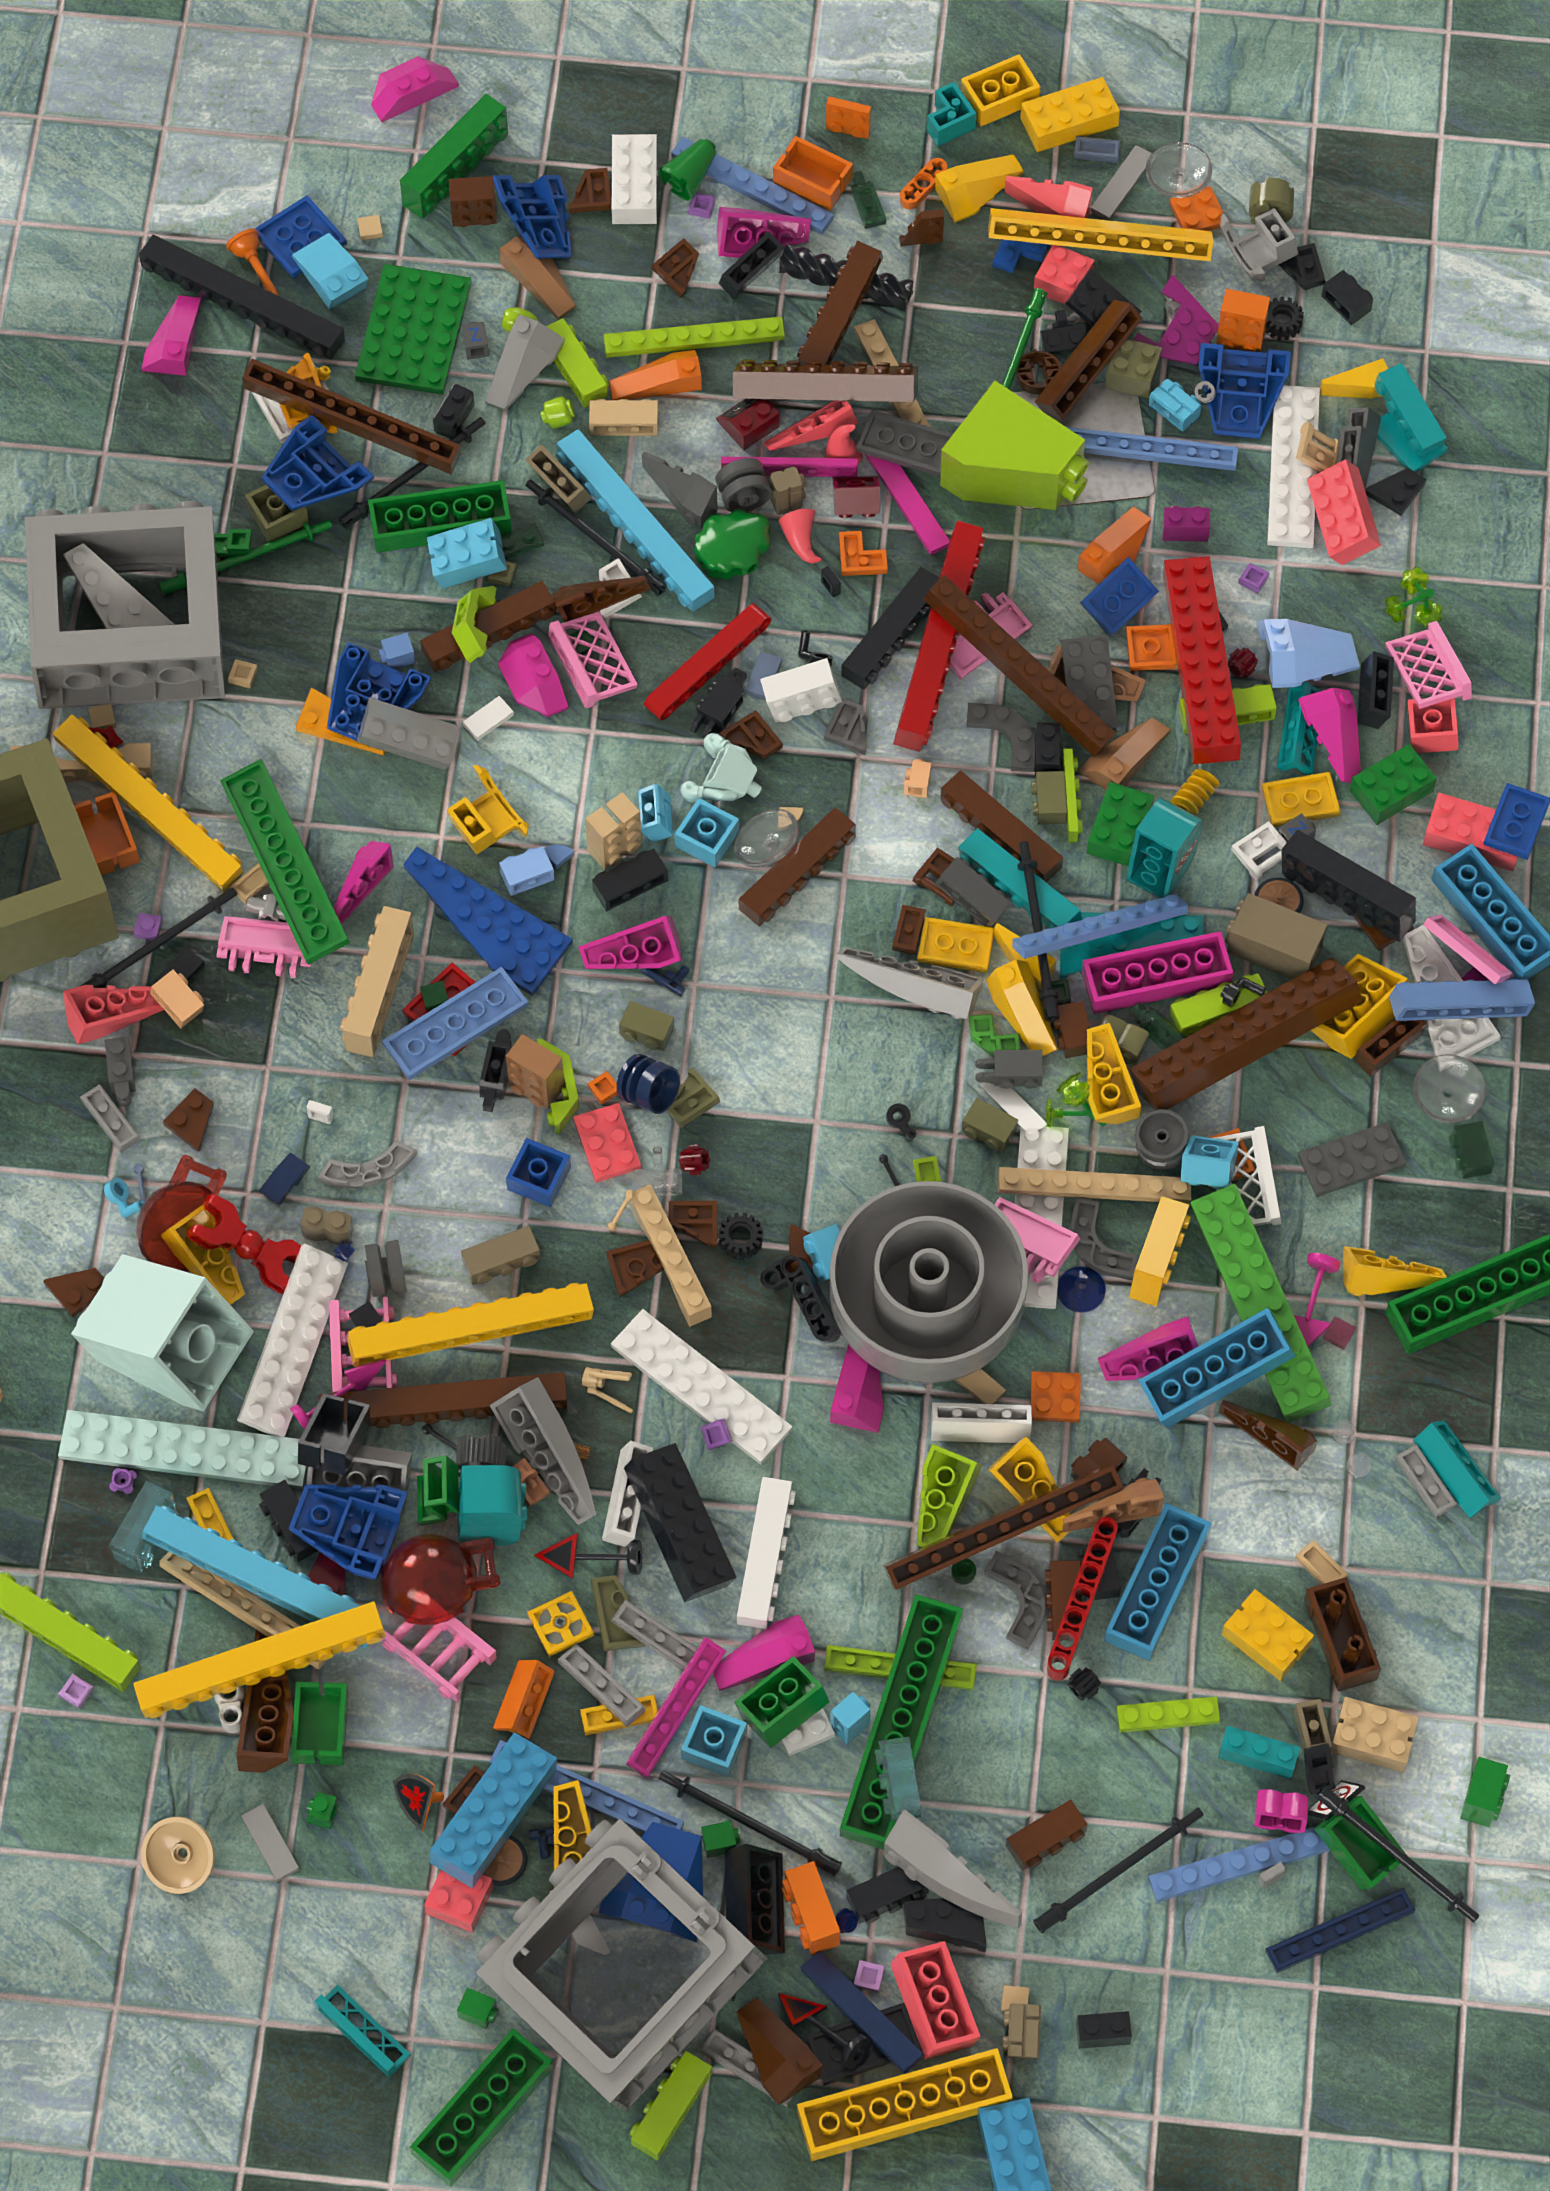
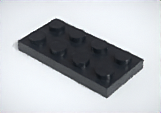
M905 2003L880 2010L922 2052ZM851 2020L829 2027V2029L847 2042L857 2035L866 2036ZM821 2030L807 2035L811 2051L823 2065L820 2075L823 2086L893 2063L871 2041V2048L865 2060L858 2067L851 2070L846 2068L841 2062V2054L844 2049L842 2045Z

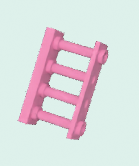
M383 1297V1308L375 1310L381 1318H384V1321L390 1322V1320H394V1305H389L388 1297ZM339 1300L329 1301L333 1393L338 1392L350 1383L347 1376L343 1377V1369L347 1368V1366H353L351 1356L342 1354V1346L347 1345L348 1333L341 1331V1323L351 1320L349 1313L354 1310L345 1311V1308L340 1309ZM392 1360L385 1362L386 1376L374 1377L367 1387H398L397 1373H392Z
M420 1589L414 1595L416 1610L392 1636L385 1631L386 1637L381 1638V1644L390 1653L395 1651L439 1687L438 1691L443 1697L448 1700L452 1698L458 1702L460 1700L459 1690L456 1689L458 1685L479 1662L483 1663L485 1661L491 1665L497 1659L496 1650ZM423 1616H430L435 1620L433 1622L435 1625L411 1651L408 1650L400 1641ZM447 1630L453 1635V1641L428 1666L418 1657L441 1632ZM467 1646L472 1651V1656L449 1681H446L437 1672L460 1647Z

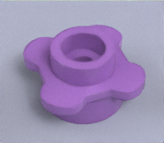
M115 1469L112 1475V1483L109 1485L111 1491H124L125 1494L132 1493L134 1490L132 1486L133 1481L137 1478V1474L133 1470Z

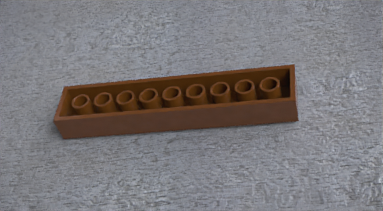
M1332 957L1130 1068L1135 1089L1154 1110H1167L1361 1003L1362 998L1358 982Z

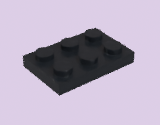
M1092 269L1085 273L1065 302L1070 309L1092 327L1113 300L1131 303L1139 314L1142 312Z

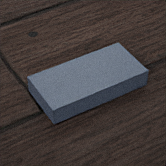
M1076 136L1074 159L1118 163L1120 140Z
M760 652L745 688V694L766 700L760 679L778 674L782 658Z

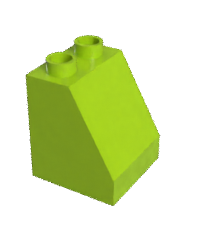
M994 381L941 449L940 486L965 501L1056 510L1065 498L1072 503L1075 502L1087 485L1088 479L1083 477L1090 462L1084 458L1085 439L997 381Z

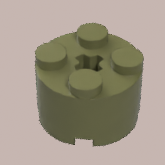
M1265 178V182L1259 184L1258 181L1254 182L1250 187L1249 195L1251 223L1256 224V217L1273 208L1276 209L1285 223L1293 217L1294 188L1289 187V182L1279 178Z

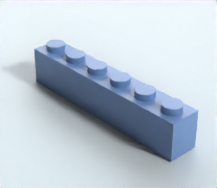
M1516 978L1505 980L1498 984H1494L1491 980H1467L1462 982L1448 980L1432 983L1430 981L1422 983L1402 982L1396 984L1389 996L1396 1021L1527 1016L1535 1005L1528 979L1518 980Z

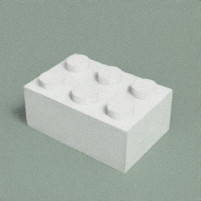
M827 658L760 679L767 704L776 723L787 722L800 715H810L816 710L832 708L842 702L835 676Z

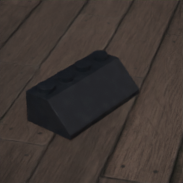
M744 1844L725 1850L726 1919L763 1954L785 1953L784 1897L782 1892L783 1855L772 1850Z

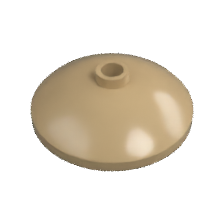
M176 1816L163 1819L150 1828L142 1843L141 1860L147 1876L157 1887L169 1893L184 1894L199 1888L207 1881L214 1867L215 1850L209 1834L200 1824L192 1819ZM182 1848L187 1850V1856L182 1854Z

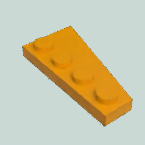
M313 688L310 689L296 724V731L384 756L386 751L364 745L327 729L331 698Z

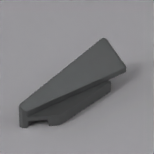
M1369 407L1349 409V427L1341 428L1337 463L1346 459L1359 468L1365 489L1381 420L1380 415Z

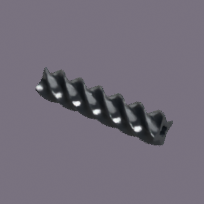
M786 243L783 254L779 259V273H787L795 279H808L815 285L831 287L832 285L835 286L838 280L837 273L841 266H845L847 260L835 262L828 254L814 256L808 248L799 247L793 249L789 243ZM876 273L863 299L871 298L878 304L893 305L896 309L906 312L913 295L914 281L911 279L898 281L891 273L879 275Z

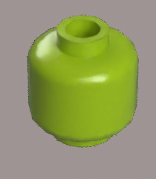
M563 396L546 401L543 405L544 410L540 412L544 424L548 423L553 429L571 424L573 417L576 416L571 400H567Z

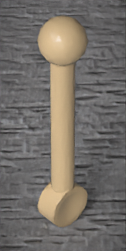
M633 1189L626 1191V1198L613 1221L608 1223V1230H616V1224L630 1199H634L636 1196Z

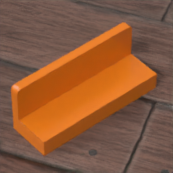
M519 1660L493 1728L497 1731L515 1732L529 1740L555 1671L539 1660Z

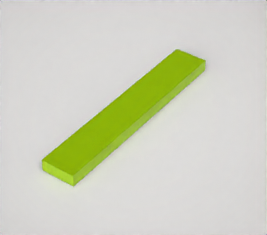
M827 1645L824 1671L888 1679L896 1653ZM949 1660L941 1686L974 1690L977 1664Z

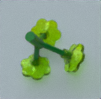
M1420 567L1405 570L1403 572V579L1400 581L1401 587L1406 589L1408 594L1413 595L1418 591L1417 597L1399 602L1395 595L1385 599L1387 605L1386 613L1391 616L1395 623L1403 621L1405 619L1404 610L1409 605L1418 601L1423 602V604H1419L1415 608L1416 614L1414 618L1417 623H1422L1425 627H1428V623L1440 622L1442 619V607L1428 600L1434 596V590L1431 588L1426 589V582L1429 580V576Z
M1081 1072L1068 1077L1058 1086L1059 1088L1056 1091L1057 1093L1063 1091L1065 1096L1063 1102L1066 1105H1083L1086 1110L1063 1111V1109H1054L1051 1099H1047L1045 1120L1048 1128H1051L1054 1118H1063V1116H1088L1095 1121L1091 1108L1086 1102L1090 1095L1088 1091L1090 1086L1087 1082L1081 1083L1079 1081L1082 1076ZM1097 1122L1102 1126L1106 1125V1123Z

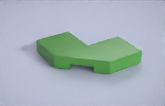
M993 1014L969 1016L971 1041L993 1058L994 1050H1021L1019 1033L995 1035Z

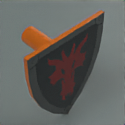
M401 1775L393 1780L400 1807L406 1817L417 1828L424 1831L431 1803L442 1802L444 1795L442 1792L434 1793L436 1785L421 1775Z

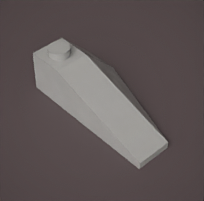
M519 314L508 335L485 402L506 411L524 392V388L533 379L536 380L540 376L541 370L556 359L565 339L540 322Z

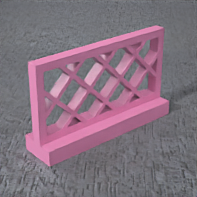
M600 612L561 624L559 621L550 623L548 637L585 709L593 707L596 701L637 688L638 684ZM597 620L600 628L598 631L586 627L587 623ZM573 628L578 631L580 630L578 637L575 638L568 635L565 630ZM583 630L595 637L592 644L580 640ZM598 638L609 643L608 649L595 645ZM577 644L590 647L587 656L576 652ZM592 651L605 655L602 662L590 658ZM607 657L618 661L617 668L605 664ZM587 663L599 667L596 675L586 671L585 666ZM604 669L614 673L612 680L600 677L601 670ZM617 675L627 678L629 683L621 685L614 681ZM596 681L607 685L608 689L598 693L594 687Z
M1437 621L1428 623V630L1385 642L1386 650L1391 657H1394V664L1419 709L1461 696L1463 701L1472 698L1471 681ZM1423 639H1427L1428 641L1426 647L1415 644L1417 641ZM1401 646L1407 649L1404 653L1395 651L1393 648ZM1411 650L1422 652L1419 658L1409 655ZM1426 654L1437 657L1434 662L1424 659ZM1409 661L1415 663L1413 668L1403 666V663ZM1420 665L1430 667L1428 673L1417 669ZM1437 669L1444 671L1445 674L1443 677L1433 675V672ZM1413 676L1423 678V681L1419 684L1412 682L1411 679ZM1429 680L1439 683L1436 688L1426 686ZM1443 685H1448L1454 688V690L1448 692L1443 691L1441 689ZM1423 691L1432 694V696L1421 699L1420 694Z

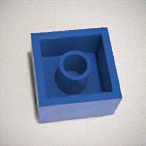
M526 1138L506 1177L507 1190L551 1208L571 1169L570 1155Z

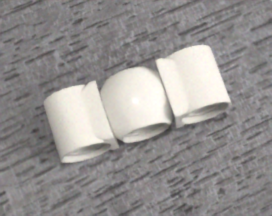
M243 1685L237 1687L234 1691L236 1694L232 1698L223 1697L224 1693L214 1695L215 1702L220 1710L219 1717L222 1727L228 1733L239 1732L241 1728L242 1704L246 1696ZM229 1715L238 1716L234 1722L225 1721Z

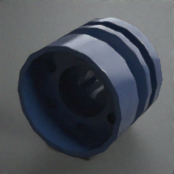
M634 1054L624 1063L617 1080V1093L619 1098L625 1102L640 1106L654 1114H661L669 1109L678 1094L680 1075L673 1066L657 1062L643 1054Z

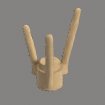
M586 1367L582 1378V1386L588 1387L587 1393L595 1394L629 1413L633 1412V1409L597 1390L598 1387L603 1388L605 1379L629 1381L632 1373Z

